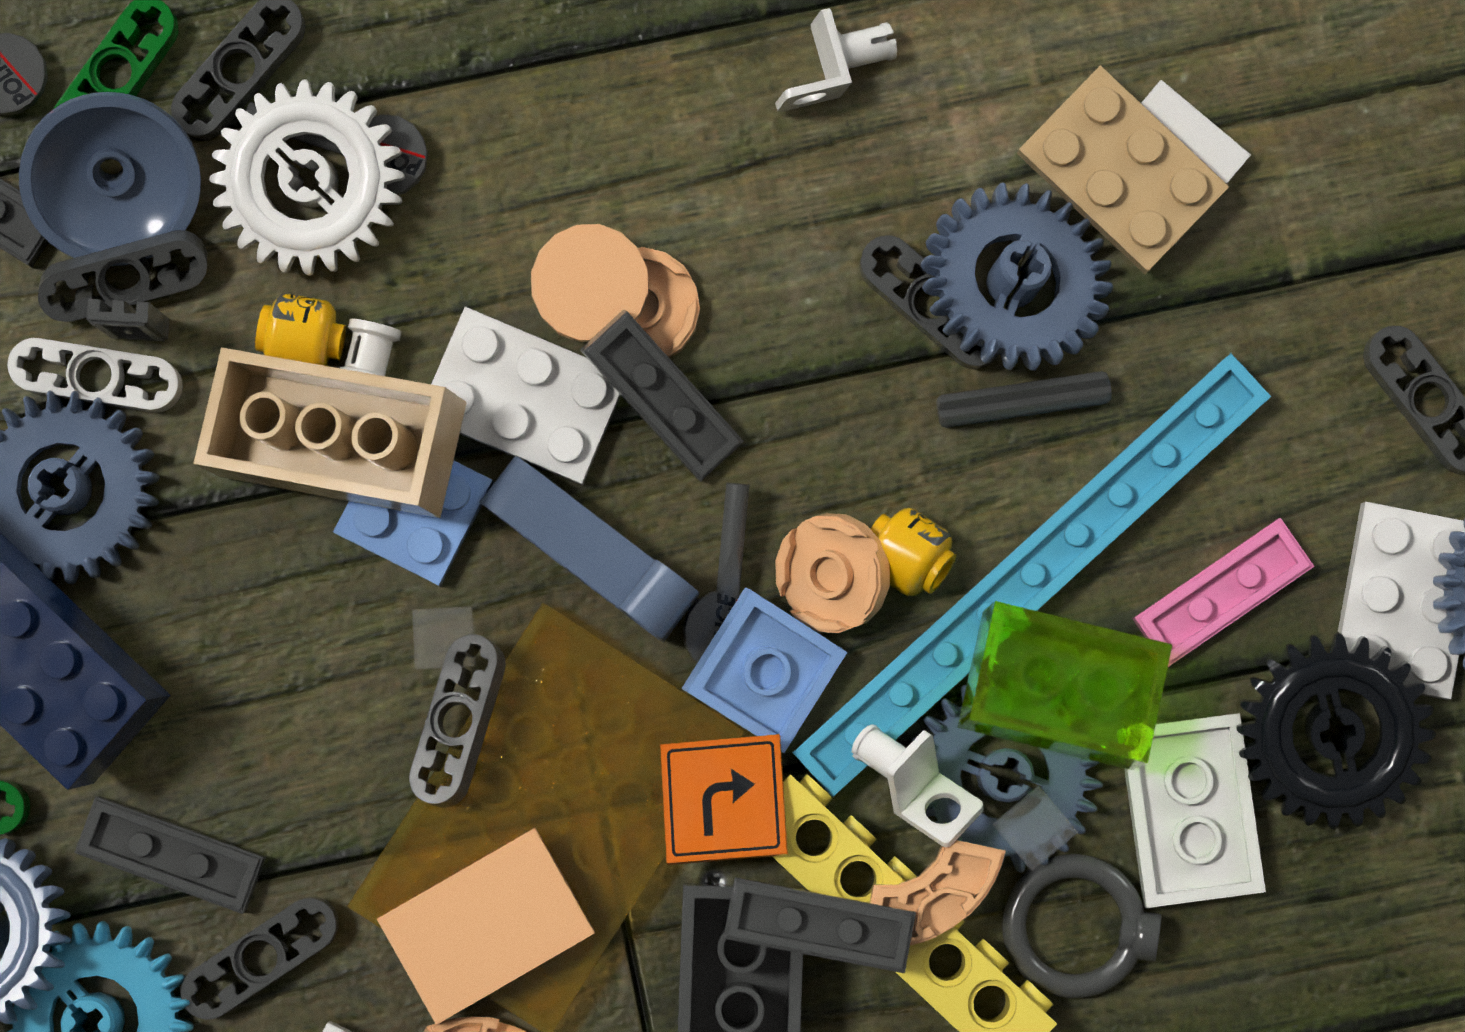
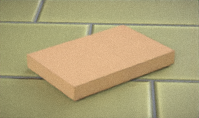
M536 828L377 918L378 923L436 1025L595 934L587 916Z

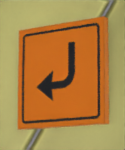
M780 734L660 744L666 861L668 865L788 855Z

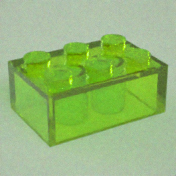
M995 601L982 612L957 728L1133 770L1147 764L1149 760L1172 644Z

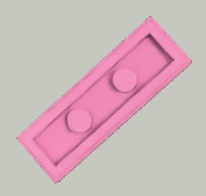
M1278 518L1132 619L1164 666L1169 667L1315 566L1283 520Z

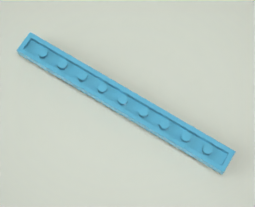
M1232 353L1226 356L793 751L794 756L824 789L834 797L868 766L862 761L853 758V753L851 752L855 739L865 727L871 724L876 725L882 732L896 740L1263 405L1271 395Z

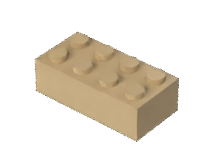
M221 347L193 464L223 478L441 518L467 402L443 386Z

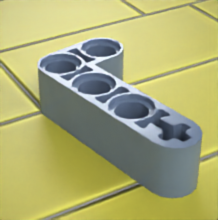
M516 455L479 502L661 642L666 640L699 597V592L682 577L657 559L651 558Z

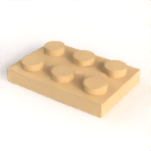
M1101 65L1017 152L1035 172L1067 202H1070L1085 219H1088L1107 240L1145 275L1229 188L1217 174Z

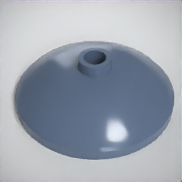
M118 92L90 93L60 104L44 116L35 126L28 137L21 156L19 188L23 206L28 217L38 232L50 244L73 258L175 230L185 231L195 214L199 202L201 185L200 166L196 151L187 133L162 108L130 94ZM114 159L123 168L116 174H108L102 170L100 165L105 160ZM149 255V256H145V257H146L147 259H149V258H151V257H153V256H152V255ZM116 263V264H114V265H112V266L129 265V264H128V263Z

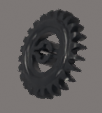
M1336 632L1330 650L1325 651L1319 638L1311 635L1309 637V655L1303 656L1294 645L1287 644L1286 651L1290 664L1285 667L1277 661L1267 658L1266 665L1274 678L1271 682L1256 677L1250 678L1251 685L1262 696L1260 700L1243 699L1240 701V706L1255 716L1254 721L1241 723L1236 726L1238 733L1254 738V742L1246 745L1239 751L1240 757L1259 759L1260 761L1248 771L1249 780L1259 781L1270 778V781L1261 793L1264 800H1272L1284 794L1281 813L1285 816L1292 814L1300 806H1304L1303 821L1307 826L1312 825L1320 813L1324 812L1327 824L1332 830L1339 826L1343 813H1348L1352 823L1356 827H1360L1363 824L1364 809L1368 807L1378 818H1384L1386 811L1383 799L1389 797L1399 804H1404L1406 798L1399 785L1402 782L1420 785L1422 782L1421 778L1411 769L1412 765L1427 764L1432 761V757L1427 752L1418 748L1419 743L1430 741L1436 737L1434 730L1419 725L1420 721L1433 714L1434 708L1429 704H1414V701L1424 692L1425 685L1419 681L1403 685L1410 672V664L1408 662H1401L1399 665L1388 669L1392 653L1391 649L1387 646H1383L1370 658L1369 641L1365 636H1360L1352 651H1348L1344 636ZM1338 689H1347L1361 694L1373 705L1379 718L1380 738L1374 754L1359 768H1356L1354 755L1362 748L1364 743L1365 727L1361 718L1346 703L1341 702ZM1314 695L1317 697L1318 704L1307 714L1305 733L1312 746L1323 757L1331 759L1335 774H1325L1310 768L1300 759L1293 744L1292 726L1298 710ZM1326 695H1330V699H1331V700H1328V703H1327ZM1330 709L1344 725H1348V727L1339 731L1340 740L1337 741L1339 750L1325 734H1320V732L1329 729V719L1332 718ZM1340 751L1344 755L1347 767L1344 769L1341 762Z

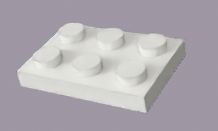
M464 307L431 384L446 387L467 402L460 430L461 435L513 457L516 455L527 463L582 486L621 397L616 389L586 357L467 307Z
M1363 502L1360 505L1338 632L1344 636L1348 651H1352L1360 636H1365L1369 641L1370 658L1383 646L1389 647L1392 654L1388 669L1399 665L1401 662H1408L1411 666L1403 685L1419 681L1425 685V690L1421 695L1445 700L1451 699L1459 655L1450 654L1448 649L1454 634L1439 632L1438 624L1447 615L1446 611L1433 608V601L1444 596V590L1433 584L1434 576L1446 575L1447 569L1438 561L1439 554L1454 553L1455 550L1449 542V536L1452 531L1465 533L1464 521Z
M1240 713L1119 729L1143 905L1145 908L1266 892L1250 779L1248 778L1247 759L1239 755V751L1245 747L1243 735L1236 730V726L1241 724Z

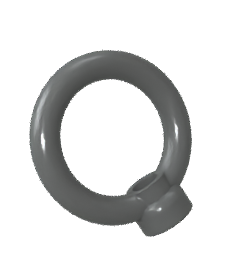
M1065 854L1049 858L1048 864L1045 866L1040 863L1036 864L1016 882L1004 907L1002 920L1003 938L1011 961L1022 976L1034 986L1060 997L1085 998L1101 994L1119 984L1132 971L1138 960L1155 962L1161 914L1144 911L1141 898L1133 884L1113 865L1088 855ZM1067 878L1086 879L1104 888L1115 900L1122 918L1119 944L1113 956L1101 967L1082 974L1059 972L1043 963L1033 951L1026 931L1027 914L1035 897L1051 883Z

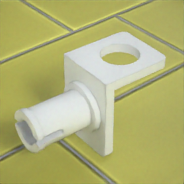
M831 9L820 10L811 23V30L826 80L785 90L775 103L777 111L783 112L840 98L852 83L849 74L850 68L883 60L896 59V39L887 41L886 37L894 33L890 24L886 22L879 26L840 34L836 29Z
M873 724L865 727L855 739L851 749L853 758L862 761L888 779L894 814L941 846L950 847L984 811L983 802L939 773L933 735L927 731H922L907 748ZM950 798L960 805L961 810L958 817L952 822L938 824L926 816V809L929 804L936 799Z

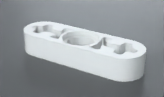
M29 338L19 342L10 352L7 363L11 379L15 384L28 392L47 396V392L51 390L60 398L70 399L71 393L78 391L79 399L84 402L93 403L98 397L108 406L160 413L169 410L178 402L183 389L182 379L177 369L159 357L41 338ZM37 351H42L43 359L52 364L66 366L65 355L73 354L66 369L68 387L60 388L64 377L48 372L40 373L37 382H32V374L23 369L24 361L34 360L37 356ZM93 359L105 360L111 368L109 384L98 392L86 391L80 383L82 367ZM123 364H131L127 374L143 379L151 378L153 369H159V376L169 382L167 391H157L154 400H148V392L125 385L126 397H117L125 380Z

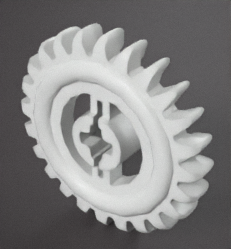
M305 79L299 83L296 97H292L287 87L282 83L276 86V102L270 103L260 93L255 94L254 102L257 113L252 115L238 108L235 115L242 125L240 131L230 128H223L221 130L222 136L232 144L230 150H215L212 153L214 159L226 165L224 171L214 173L209 178L211 183L226 187V191L213 200V205L217 208H232L233 210L223 221V228L225 230H233L239 227L244 228L237 242L240 249H247L254 243L259 242L257 261L261 264L267 263L274 253L278 252L279 269L284 273L290 271L296 257H299L303 272L309 276L314 273L317 257H321L325 266L332 272L338 270L337 252L342 251L350 260L359 262L360 256L355 242L361 239L369 245L377 247L379 241L370 228L372 224L392 227L394 224L381 210L382 205H399L402 203V198L389 191L387 184L404 180L405 174L386 166V163L399 157L402 151L396 146L380 145L391 134L392 128L387 124L369 127L377 113L376 108L372 105L366 106L354 113L357 101V94L354 91L345 93L335 102V87L331 82H327L322 86L317 97L313 95L310 82ZM311 134L325 137L335 143L346 158L349 172L345 195L342 197L337 193L339 185L338 173L329 160L314 150L300 149L294 151L285 141L291 137ZM281 150L302 168L306 167L313 172L316 171L314 176L320 182L318 186L335 201L332 205L324 195L315 189L312 191L305 186L302 187L304 182L298 175L300 172L279 154ZM270 157L279 165L277 178L284 194L303 206L312 208L323 207L328 212L325 216L304 221L289 218L275 208L267 196L264 182L266 164Z

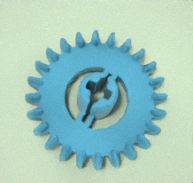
M101 921L97 924L92 939L83 924L75 923L72 926L71 943L51 946V954L65 963L63 968L43 967L41 971L44 977L53 984L54 989L44 991L30 987L29 992L37 1003V1009L26 1010L15 1004L13 1009L18 1021L13 1024V1029L7 1032H54L53 1013L59 997L67 1005L61 1018L62 1032H86L82 1027L88 1019L86 1013L94 1010H99L103 1018L97 1024L99 1030L93 1032H122L125 1024V1014L120 1002L110 994L102 992L89 994L78 981L80 978L91 976L115 980L129 992L137 1006L139 1022L137 1032H189L194 1029V1024L178 1017V1011L187 1007L190 1002L187 999H181V996H175L173 992L183 983L185 976L177 974L166 977L164 974L172 960L171 954L167 953L153 960L150 958L154 944L153 938L147 937L134 947L132 946V929L129 926H125L120 930L115 940H112L109 925L107 922ZM70 991H72L78 999H76Z

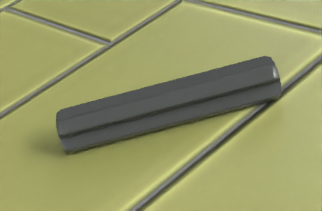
M1100 371L944 394L938 397L936 407L940 425L947 428L1103 405L1111 400L1112 389L1108 374Z

